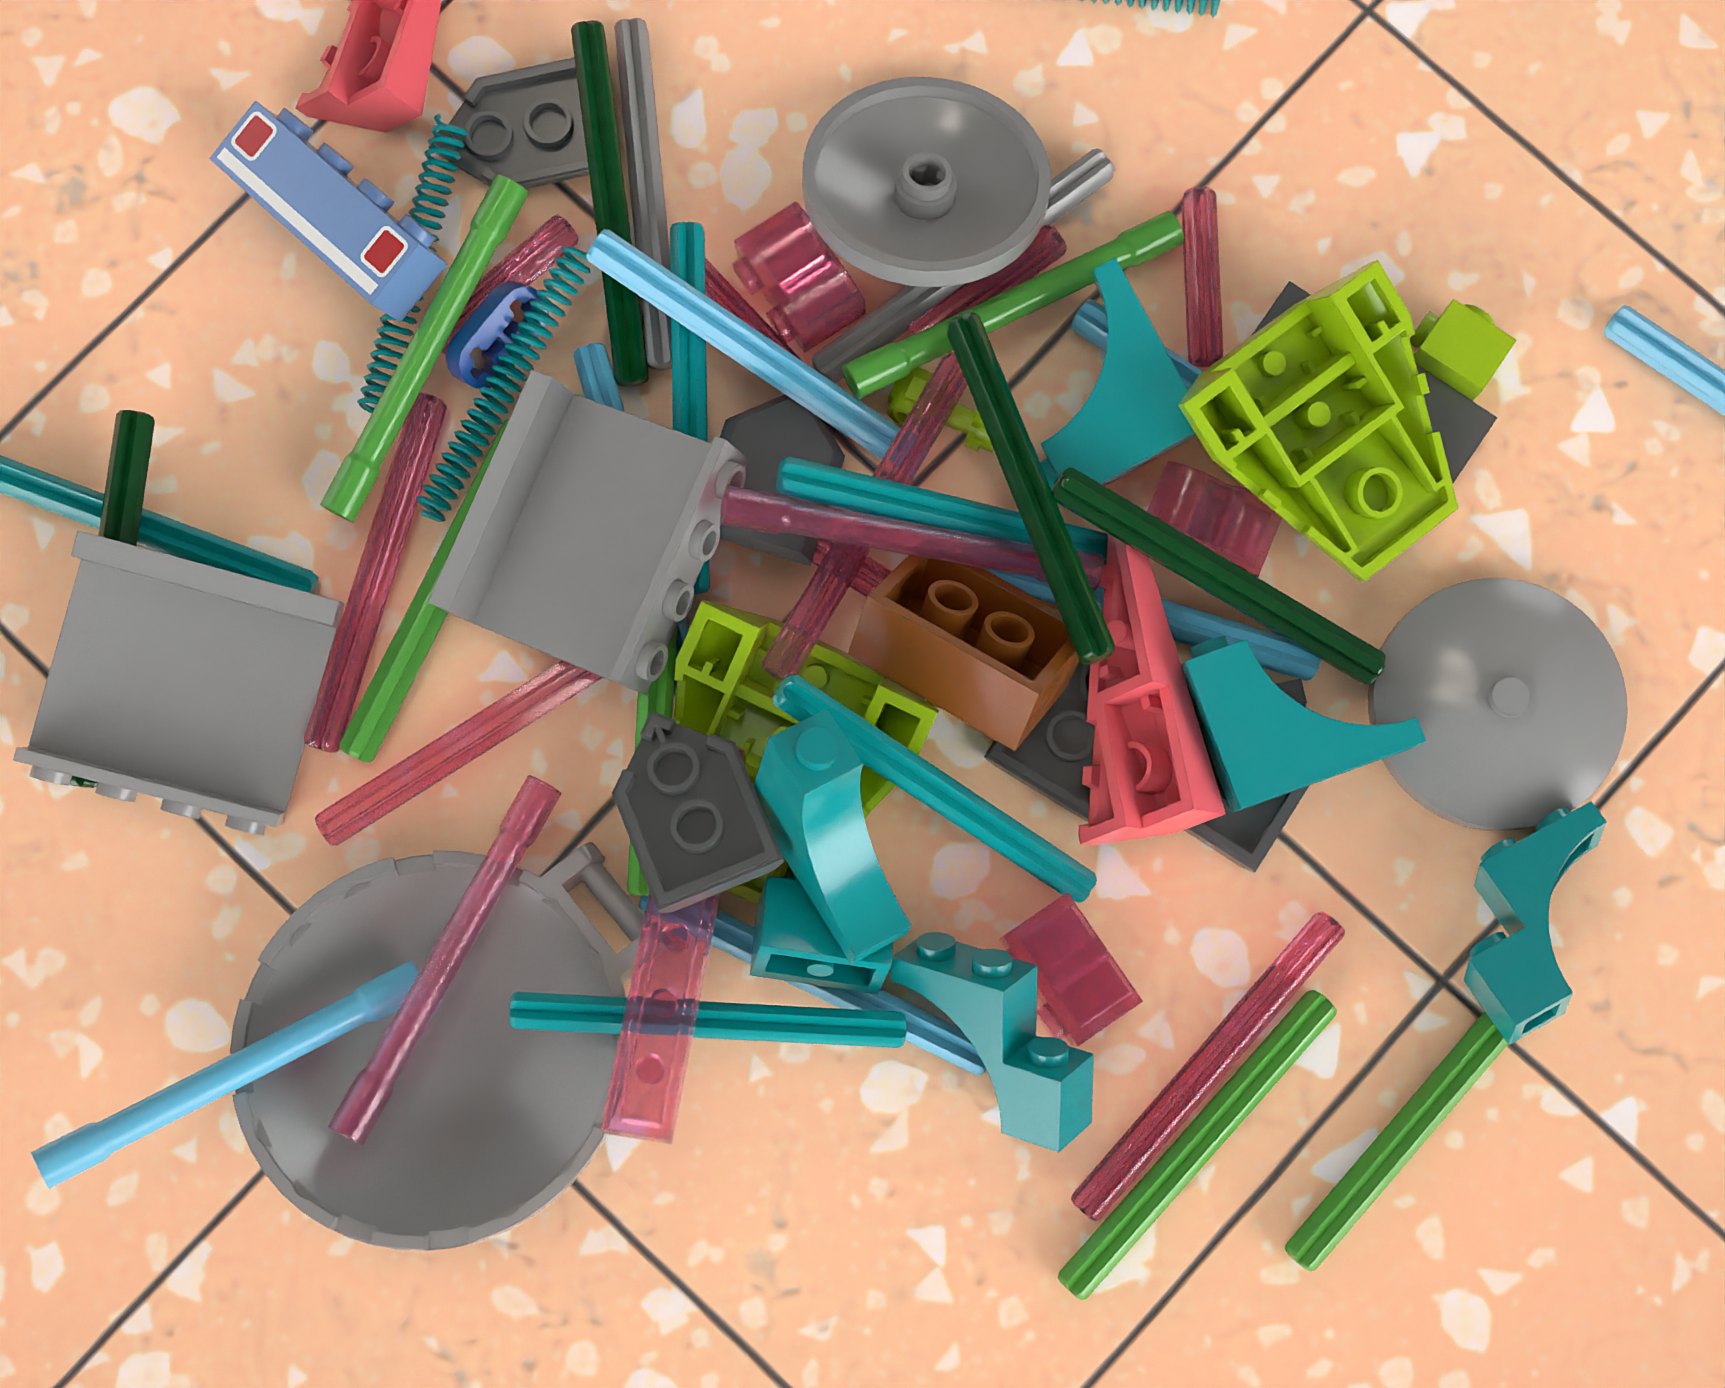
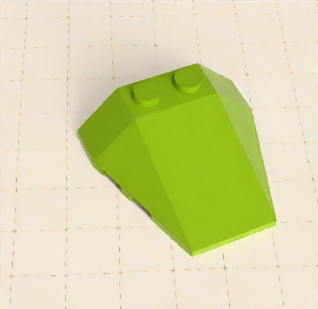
M1378 260L1368 263L1291 306L1199 374L1178 404L1214 462L1358 581L1369 579L1459 509L1440 431L1433 432L1424 398V394L1430 393L1425 373L1418 374L1409 338L1410 335L1415 334L1411 315Z
M707 600L701 601L676 658L674 680L677 681L673 719L677 724L703 734H714L735 742L753 786L768 738L799 723L798 720L776 707L772 701L775 690L788 674L799 675L917 755L920 754L939 713V710L924 698L888 677L876 673L869 666L836 647L776 619ZM863 764L860 778V795L865 819L896 785ZM783 857L784 862L774 871L726 891L757 905L767 876L782 877L795 874Z

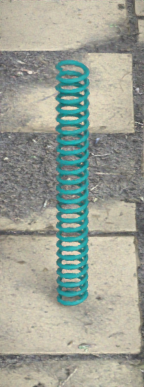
M440 114L434 116L437 125L431 128V132L434 137L428 140L431 148L424 152L428 160L421 164L425 172L418 175L422 183L415 187L418 196L411 199L415 207L408 211L410 216L420 225L434 230H441L443 227L440 223L423 219L415 213H426L440 219L446 217L445 213L437 209L425 207L418 201H428L442 207L448 206L449 203L443 198L430 196L421 189H431L444 195H450L452 191L448 187L432 184L424 177H433L450 184L456 181L453 176L435 172L427 166L435 165L452 172L459 169L457 165L437 160L430 154H440L453 160L462 158L458 152L440 148L434 142H443L455 148L465 147L461 140L442 136L437 130H445L461 137L469 135L461 127L443 123L440 120ZM432 234L436 238L434 242L440 240L437 235ZM429 247L432 251L437 252L434 247ZM414 306L410 311L418 313L421 310L418 306ZM388 314L380 317L382 324L385 326H381L376 330L382 338H377L373 341L378 350L370 353L374 362L367 364L371 374L363 377L368 385L360 389L365 397L357 400L359 406L369 413H372L375 408L365 403L377 404L380 397L368 391L383 393L386 386L376 383L371 379L390 381L392 377L374 367L395 370L398 366L377 355L401 359L404 354L391 350L380 343L398 345L407 348L409 342L399 340L384 332H395L406 336L414 335L412 330L399 327L387 321L396 320ZM409 316L402 320L412 325L418 323L415 318Z
M566 246L562 247L565 257L555 258L559 268L549 269L553 279L543 280L544 287L547 290L536 291L541 301H530L531 308L535 312H524L525 319L529 323H517L519 330L523 334H511L512 340L517 345H505L506 351L511 356L499 355V361L505 367L499 365L492 366L493 372L499 378L493 376L486 377L488 385L493 389L488 387L479 388L481 395L487 400L482 398L473 399L474 405L481 411L467 409L468 416L475 422L467 419L460 420L462 427L469 433L461 430L454 431L455 437L463 444L455 441L448 442L449 448L457 455L449 452L441 453L442 458L451 466L443 463L435 464L436 469L445 477L429 474L430 480L439 488L428 484L422 485L423 490L435 500L422 495L416 496L417 502L429 510H423L421 512L422 516L437 522L446 521L445 516L436 508L443 511L452 510L451 505L442 497L454 501L458 499V496L448 486L458 490L465 489L464 484L454 475L464 479L471 478L470 473L460 464L470 468L477 467V464L466 453L475 457L484 456L482 450L472 442L484 447L490 446L488 439L478 431L490 436L496 435L495 429L484 420L496 425L503 424L502 419L490 409L502 414L509 413L508 408L496 398L508 403L515 402L514 397L500 386L516 393L522 392L521 387L506 375L522 382L527 381V376L512 364L528 371L534 370L533 365L518 353L534 360L540 359V355L524 342L540 349H547L546 344L530 331L548 339L553 338L552 333L536 320L554 328L559 327V323L542 309L560 317L566 316L565 312L548 298L566 306L572 305L571 301L554 287L574 296L578 295V291L560 276L580 285L585 284L584 279L566 265L578 269L585 274L591 273L590 268L572 255L575 254L588 260L586 257L587 252Z

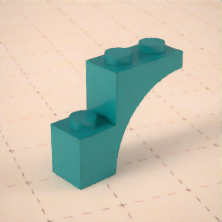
M1592 801L1572 812L1568 807H1562L1553 811L1537 824L1535 833L1517 843L1512 837L1506 838L1490 847L1480 858L1482 862L1479 864L1474 887L1506 930L1509 937H1506L1504 932H1497L1479 942L1470 951L1472 957L1468 961L1464 982L1508 1045L1565 1014L1572 998L1573 991L1564 979L1552 949L1549 933V906L1553 890L1562 876L1583 855L1599 844L1607 821Z
M926 932L892 956L891 981L910 988L934 1003L962 1030L979 1054L987 1069L997 1097L1001 1117V1133L1059 1153L1092 1123L1094 1054L1068 1046L1065 1041L1059 1038L1036 1036L1038 965L1012 958L1004 950L981 949L957 942L953 936L941 932Z

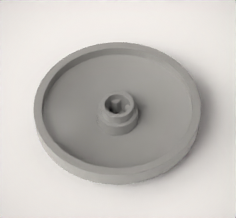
M906 77L866 86L840 100L820 119L811 133L804 152L802 171L803 199L810 221L817 233L845 261L870 275L890 282L919 287H946L965 284L990 276L1014 262L1026 251L1039 233L1046 216L1051 191V169L1047 152L1041 139L1029 122L1012 106L985 90L963 82L935 77Z
M1483 578L1454 584L1427 597L1411 609L1391 630L1380 648V651L1386 656L1385 667L1380 676L1369 685L1368 714L1370 725L1397 723L1417 717L1427 741L1415 748L1382 760L1390 774L1406 793L1424 808L1443 819L1461 826L1486 831H1512L1537 826L1543 818L1562 807H1568L1571 811L1587 800L1603 783L1618 758L1626 732L1628 715L1627 693L1620 664L1612 647L1596 624L1581 609L1551 590L1522 580L1508 578Z

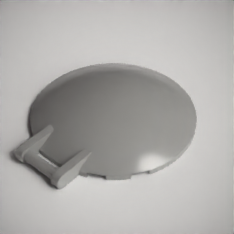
M588 842L577 848L541 877L526 869L521 870L512 865L489 859L487 855L463 851L434 850L433 854L411 856L395 860L393 857L385 858L360 867L335 880L300 906L277 930L258 958L261 964L251 981L245 999L239 1000L233 1023L230 1054L350 995L358 986L410 960L418 970L428 993L427 996L376 1022L365 1023L235 1090L236 1094L232 1095L240 1128L251 1153L264 1174L279 1192L301 1212L322 1226L348 1238L373 1246L411 1251L450 1249L481 1242L529 1220L555 1201L589 1165L612 1126L624 1094L630 1063L631 1035L515 1029L509 1023L510 998L515 992L626 997L623 985L657 959L671 945L672 939L660 925L652 926L603 866L605 857L593 842ZM584 882L630 939L631 943L616 954L568 894L580 883Z

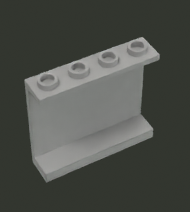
M531 370L428 603L458 618L646 695L651 682L661 675L666 666L669 641L678 621L685 618L692 606L694 599L693 586L703 563L708 561L717 549L720 540V524L730 502L738 498L746 480L745 467L749 459L723 438L714 436L712 443L697 439L576 395L553 377Z
M78 530L71 556L81 559L29 745L28 747H16L13 761L32 765L29 776L50 783L69 786L72 776L96 781L98 783L95 793L117 800L135 802L137 792L162 798L160 809L172 814L195 819L200 818L202 809L228 815L225 823L226 827L247 833L264 835L266 825L272 827L282 825L344 603Z

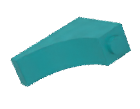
M1116 257L1093 269V281L1101 296L1108 326L1106 354L1097 383L1085 404L1072 420L1055 435L1041 443L1047 458L1040 461L1051 491L1055 481L1067 467H1073L1101 485L1106 486L1197 436L1178 406L1188 390Z
M1226 636L1202 642L1189 649L1192 659L1185 661L1181 665L1203 738L1232 813L1410 750L1427 742L1417 717L1391 724L1363 725L1331 719L1299 704L1282 691L1266 674L1255 658L1247 639L1231 645L1228 644Z
M825 709L768 738L753 787L780 852L852 965L907 935L912 925L902 911L885 878L868 834L860 795V778L863 763L829 710Z

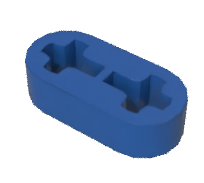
M507 281L500 283L489 293L453 336L447 346L445 359L447 368L453 377L476 389L481 387L491 388L486 381V377L493 376L499 378L493 372L492 366L499 365L505 367L499 361V355L511 356L506 351L505 345H517L512 340L511 334H523L518 328V322L513 321L514 314L509 307L514 300L522 302L520 308L523 313L527 311L535 312L531 308L530 301H541L537 296L535 288L521 282ZM542 309L545 313L549 315V311ZM524 316L521 322L529 323ZM536 320V321H537L538 323H540L543 327H546L547 324H545V323H543V322H541V321ZM530 331V332H531L532 334H534L536 337H539V336H540L539 334ZM475 347L483 350L481 355L486 361L480 370L473 367L474 361L469 356Z

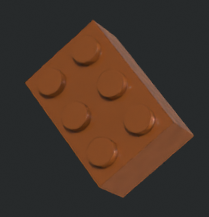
M928 537L867 596L847 653L872 668L876 673L888 677L926 699L933 706L943 709L981 731L990 739L996 740L1014 751L1069 686L1079 663V658L1060 611Z

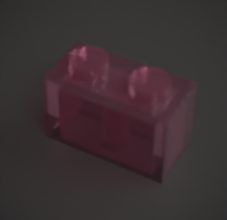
M1068 892L999 939L1006 952L1012 958L1038 965L1037 996L1043 1005L1037 1008V1017L1051 1037L1061 1040L1066 1037L1072 1047L1080 1046L1143 1002Z

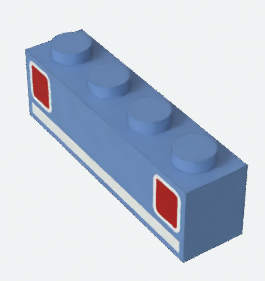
M255 100L209 159L370 304L402 322L448 265L429 248L436 238L409 215L405 214L400 221L391 215L388 210L395 202L365 177L359 185L350 179L348 174L354 166L325 142L318 150L310 144L308 140L314 131L292 112L284 107L278 115H275Z

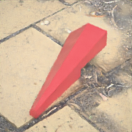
M352 0L347 8L350 16L338 48L333 45L327 46L320 59L328 68L319 88L310 93L301 94L295 108L310 118L384 133L421 116L442 0Z
M1108 534L1106 565L1097 566L1096 584L1104 588L1102 614L1114 641L1115 648L1112 655L1108 658L1090 664L1086 722L1094 725L1092 765L1083 766L1082 785L1090 788L1088 824L1079 825L1078 834L1080 844L1089 846L1174 834L1226 814L1149 557Z

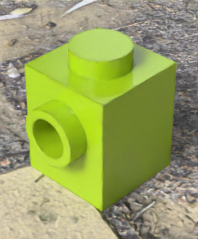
M1454 298L1440 316L1428 311L1415 329V334L1410 337L1411 345L1417 348L1414 352L1416 364L1472 401L1484 390L1517 341L1495 326L1493 318L1483 309L1471 304L1463 305Z

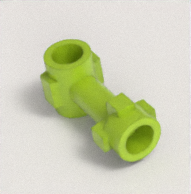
M918 367L912 370L905 378L895 382L888 396L890 406L887 410L888 416L893 421L909 429H919L925 417L966 434L964 447L977 453L980 448L991 453L993 452V446L979 412L937 395L941 387V381L933 373Z

